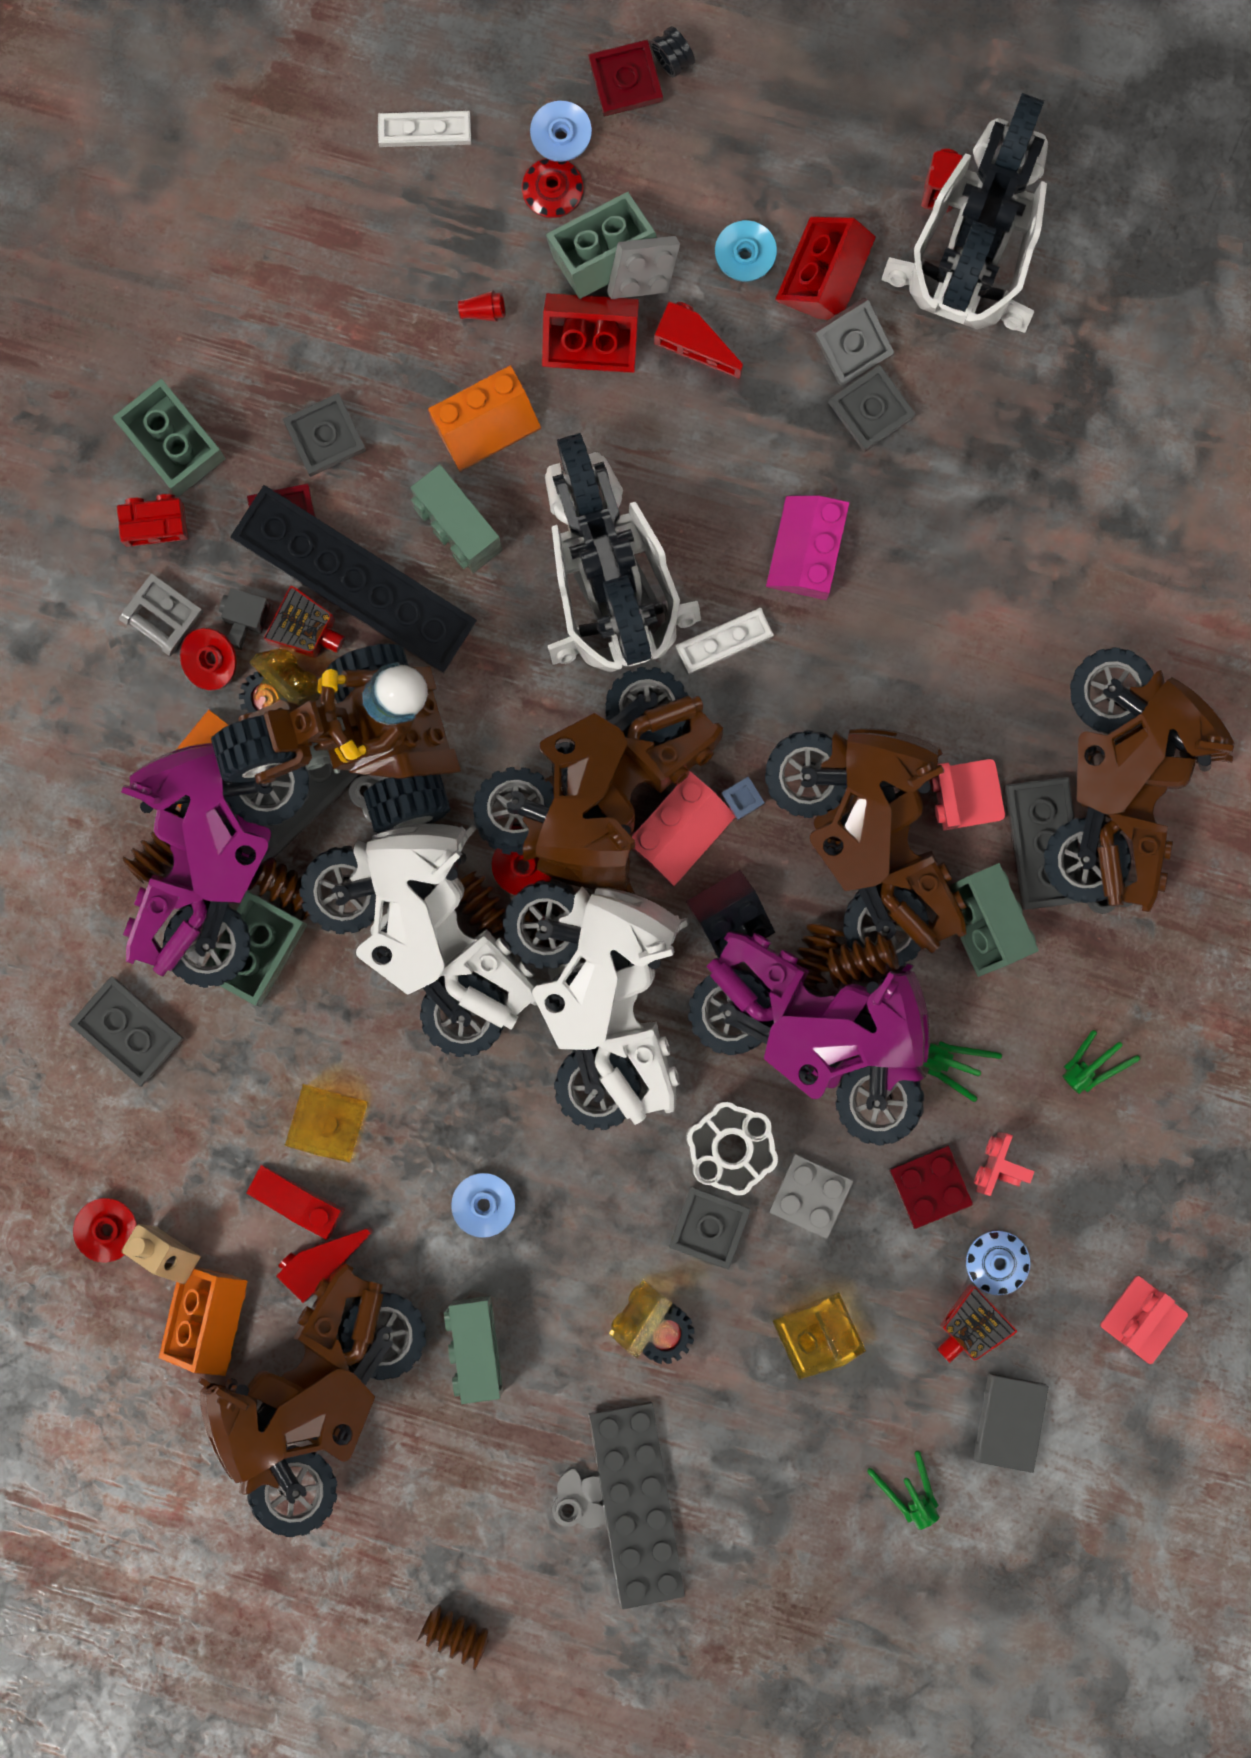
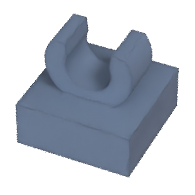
M749 776L721 793L737 821L765 804Z

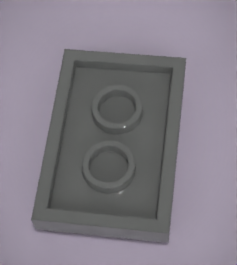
M113 976L106 981L69 1023L71 1027L140 1087H143L184 1040L178 1032Z

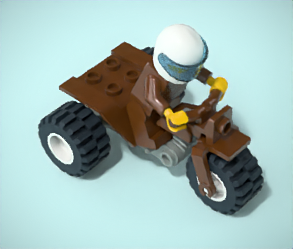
M377 644L359 648L333 661L322 674V677L318 679L317 690L321 694L320 707H317L315 701H308L298 707L296 703L281 700L256 712L241 715L238 717V722L224 727L211 738L221 778L224 781L238 783L256 781L257 784H268L275 781L277 777L303 766L306 767V770H314L323 767L327 763H331L336 774L340 773V770H347L353 774L388 777L373 784L363 794L372 827L376 833L406 825L432 824L443 818L450 812L451 808L441 774L458 773L461 769L455 749H450L433 693L437 687L431 667H409L403 647L395 644Z

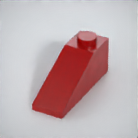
M669 301L654 335V344L740 379L743 370L742 362L697 312H694L693 307L683 302L675 304Z
M263 1165L260 1166L246 1194L292 1222L324 1239L331 1238L345 1211V1208Z
M368 1227L303 1250L296 1256L291 1252L278 1265L281 1271L276 1277L302 1303H305L314 1294L321 1279L324 1277L328 1280L330 1275L374 1231Z

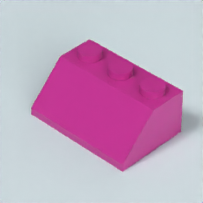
M819 495L786 496L766 587L827 601L850 502Z

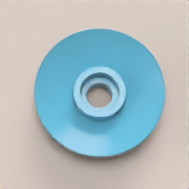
M742 220L728 225L717 238L715 245L717 264L728 277L734 280L750 282L760 279L771 270L776 260L777 246L773 235L765 226L755 221ZM748 251L751 257L743 259L740 257V252Z

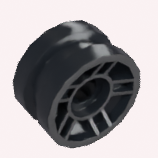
M673 26L664 30L662 37L656 36L650 41L655 58L665 72L673 78L682 72L683 67L688 68L695 63V57L689 44Z

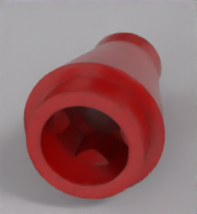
M492 290L465 300H459L458 311L460 318L497 322L498 318L505 317L503 294L495 293Z

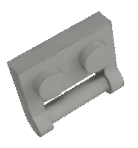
M151 573L123 610L119 620L126 625H133L162 646L163 652L172 656L204 611ZM142 606L175 629L170 637L138 614Z

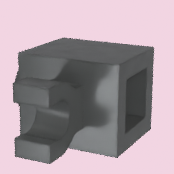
M230 588L229 594L222 597L219 612L222 613L221 618L225 623L233 625L228 636L229 641L234 648L242 650L248 630L262 633L271 604L266 598Z

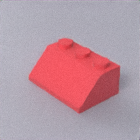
M689 771L688 777L672 790L632 836L635 840V848L632 850L673 886L682 879L735 819L730 808L691 771Z

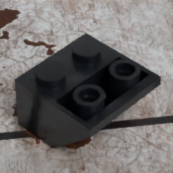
M741 870L686 901L696 923L718 959L728 943L724 939L728 932L734 931L751 937L754 933H757L765 938L776 933L756 891Z

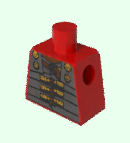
M290 586L264 639L271 646L316 658L322 646L338 653L344 643L345 636L331 630L335 618L330 612L295 587Z
M970 1284L940 1324L950 1337L937 1348V1351L949 1363L963 1350L975 1361L1013 1336L1017 1330L974 1285Z

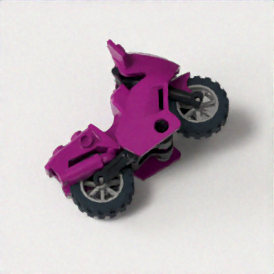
M212 743L184 747L164 754L143 765L129 776L130 786L124 785L121 793L142 800L140 809L144 813H150L153 809L157 810L154 833L157 838L170 844L174 857V866L166 877L152 875L147 889L140 887L134 903L135 906L140 907L136 919L129 917L123 936L129 937L126 944V962L134 964L135 960L153 965V971L162 977L168 970L172 971L177 977L184 979V982L187 984H195L203 988L223 985L224 982L232 980L237 976L247 961L251 939L246 922H244L237 910L229 907L228 902L240 903L269 846L268 842L271 838V831L266 826L276 825L290 819L304 804L309 790V775L305 766L288 773L290 782L275 780L268 784H257L256 781L240 783L224 781L221 778ZM273 786L289 787L286 796L282 800L279 799ZM259 793L255 803L246 794ZM270 793L276 803L260 805L263 795ZM178 804H182L180 811L175 809ZM233 812H234L235 815L237 816V818H238V820L240 821V823L237 821V819H236V817L234 816ZM240 846H250L255 852L246 854ZM174 908H180L170 919L166 927L163 947L161 948L154 935ZM226 929L230 935L231 943L217 942L218 936ZM215 947L230 949L228 956L223 961H221L214 950ZM196 950L197 954L200 955L197 964L192 962L186 953ZM208 953L211 954L217 964L210 967L201 966L205 955Z
M734 931L728 932L724 938L728 943L720 958L713 959L706 966L712 974L704 978L697 985L693 997L689 1001L690 1012L688 1013V1018L693 1025L692 1031L695 1036L698 1035L701 1039L700 1042L705 1047L713 1049L712 1051L727 1055L746 1053L763 1042L767 1044L764 1060L810 1098L819 1099L823 1096L827 1087L835 1088L838 1086L836 1091L837 1101L835 1102L836 1111L839 1112L841 1124L846 1126L847 1132L853 1137L856 1136L863 1143H872L878 1146L892 1144L906 1137L918 1124L924 1109V1092L920 1087V1080L926 1076L919 1066H923V1062L928 1060L930 1040L929 1019L924 995L915 972L912 971L915 965L907 963L900 973L890 971L887 976H882L878 982L868 983L867 988L859 984H849L842 988L836 997H818L811 994L805 988L804 982L809 970L796 964L798 958L783 949L780 953L769 948L771 942L757 933H754L751 937ZM745 962L758 977L749 971L743 970L738 964ZM722 990L727 995L728 1003L726 1004L714 998ZM711 1003L719 1007L718 1011L721 1014L710 1017ZM721 1018L725 1019L723 1033L715 1027L713 1021ZM731 1025L741 1030L742 1034L728 1035ZM860 1055L859 1057L847 1060V1058ZM870 1079L868 1091L861 1085ZM897 1086L902 1092L903 1100H894L892 1091ZM858 1092L868 1097L866 1103L857 1106L856 1100ZM887 1106H903L902 1112L897 1119H895ZM873 1109L871 1122L866 1120L860 1111ZM880 1110L885 1113L891 1123L884 1125L876 1124Z

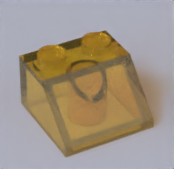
M303 1084L285 1146L350 1163L368 1101L310 1084Z
M839 1292L817 1299L772 1321L799 1380L844 1366L866 1352Z

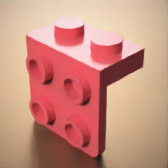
M986 759L951 766L949 763L938 764L942 765L944 773L930 779L932 792L937 793L938 804L935 805V812L938 823H942L943 831L993 823L1004 819L1005 810L994 760Z

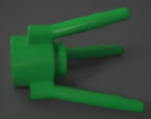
M1092 1030L1073 1058L1063 1066L1067 1072L1062 1077L1076 1093L1080 1094L1084 1090L1088 1093L1099 1083L1138 1062L1140 1056L1136 1055L1094 1078L1096 1076L1094 1071L1113 1056L1123 1044L1117 1042L1090 1066L1084 1061L1078 1065L1077 1063L1097 1035V1032Z
M942 1041L938 1045L930 1043L928 1060L923 1062V1066L929 1068L927 1074L939 1078L972 1102H976L977 1097L942 1073L941 1070L947 1072L951 1066L975 1076H980L981 1071L952 1060L954 1054L949 1052L1001 1059L1002 1054L949 1045Z
M916 1451L914 1454L926 1497L925 1495L919 1496L910 1479L904 1478V1484L912 1498L908 1503L909 1509L872 1468H869L867 1473L899 1508L908 1523L914 1522L917 1529L922 1530L939 1520L940 1516L936 1511L939 1504L933 1495L920 1451Z

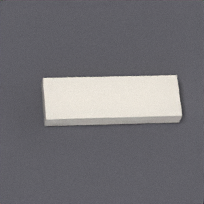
M470 111L378 113L379 147L471 145Z
M758 608L679 643L675 647L687 674L690 675L769 640L774 635L762 608Z

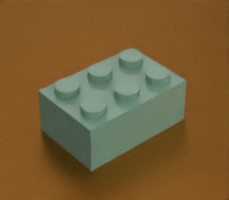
M629 192L546 234L553 259L579 299L609 284L618 242L657 238L654 229Z
M162 378L112 417L177 498L226 459L221 450Z
M441 464L410 487L414 496L410 499L414 504L413 508L424 522L430 519L432 522L430 525L434 529L433 533L444 546L447 543L451 545L452 556L463 570L468 567L474 574L503 551L497 533Z
M1000 863L949 885L953 893L959 890L964 899L963 902L967 906V908L962 910L967 934L960 938L978 977L1039 951L1035 936L1024 919L1022 907L1015 899L1009 885L1008 876L1002 870Z
M247 891L237 911L249 929L251 939L249 955L245 966L237 976L220 986L247 1002L261 1007L308 924ZM225 929L219 942L231 943L230 935ZM215 947L214 949L221 961L230 952V949ZM212 956L209 957L205 966L209 967L217 965Z
M491 1295L453 1300L449 1305V1309H446V1312H444L446 1331H452L453 1341H451V1344H448L450 1364L456 1363L457 1368L455 1377H452L454 1396H460L461 1404L500 1399L503 1394V1384Z

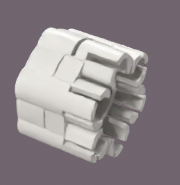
M719 1102L715 1104L711 1112L705 1115L697 1124L690 1126L686 1132V1140L690 1146V1156L693 1163L692 1172L695 1178L702 1184L712 1185L718 1189L729 1191L734 1195H744L777 1166L778 1155L775 1151L774 1139L771 1133V1122L762 1113L737 1107L730 1102ZM729 1134L739 1135L746 1143V1153L736 1163L724 1161L718 1153L720 1140Z

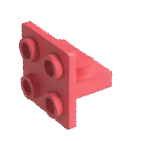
M998 1132L996 1137H990L985 1150V1154L989 1155L985 1167H979L974 1179V1184L978 1185L976 1192L991 1196L997 1179L1020 1187L1021 1182L1031 1183L1035 1171L1004 1160L1013 1135Z
M1135 1276L1101 1321L1100 1327L1145 1362L1153 1364L1186 1320L1188 1313L1176 1305V1301L1166 1293L1158 1291L1140 1276Z

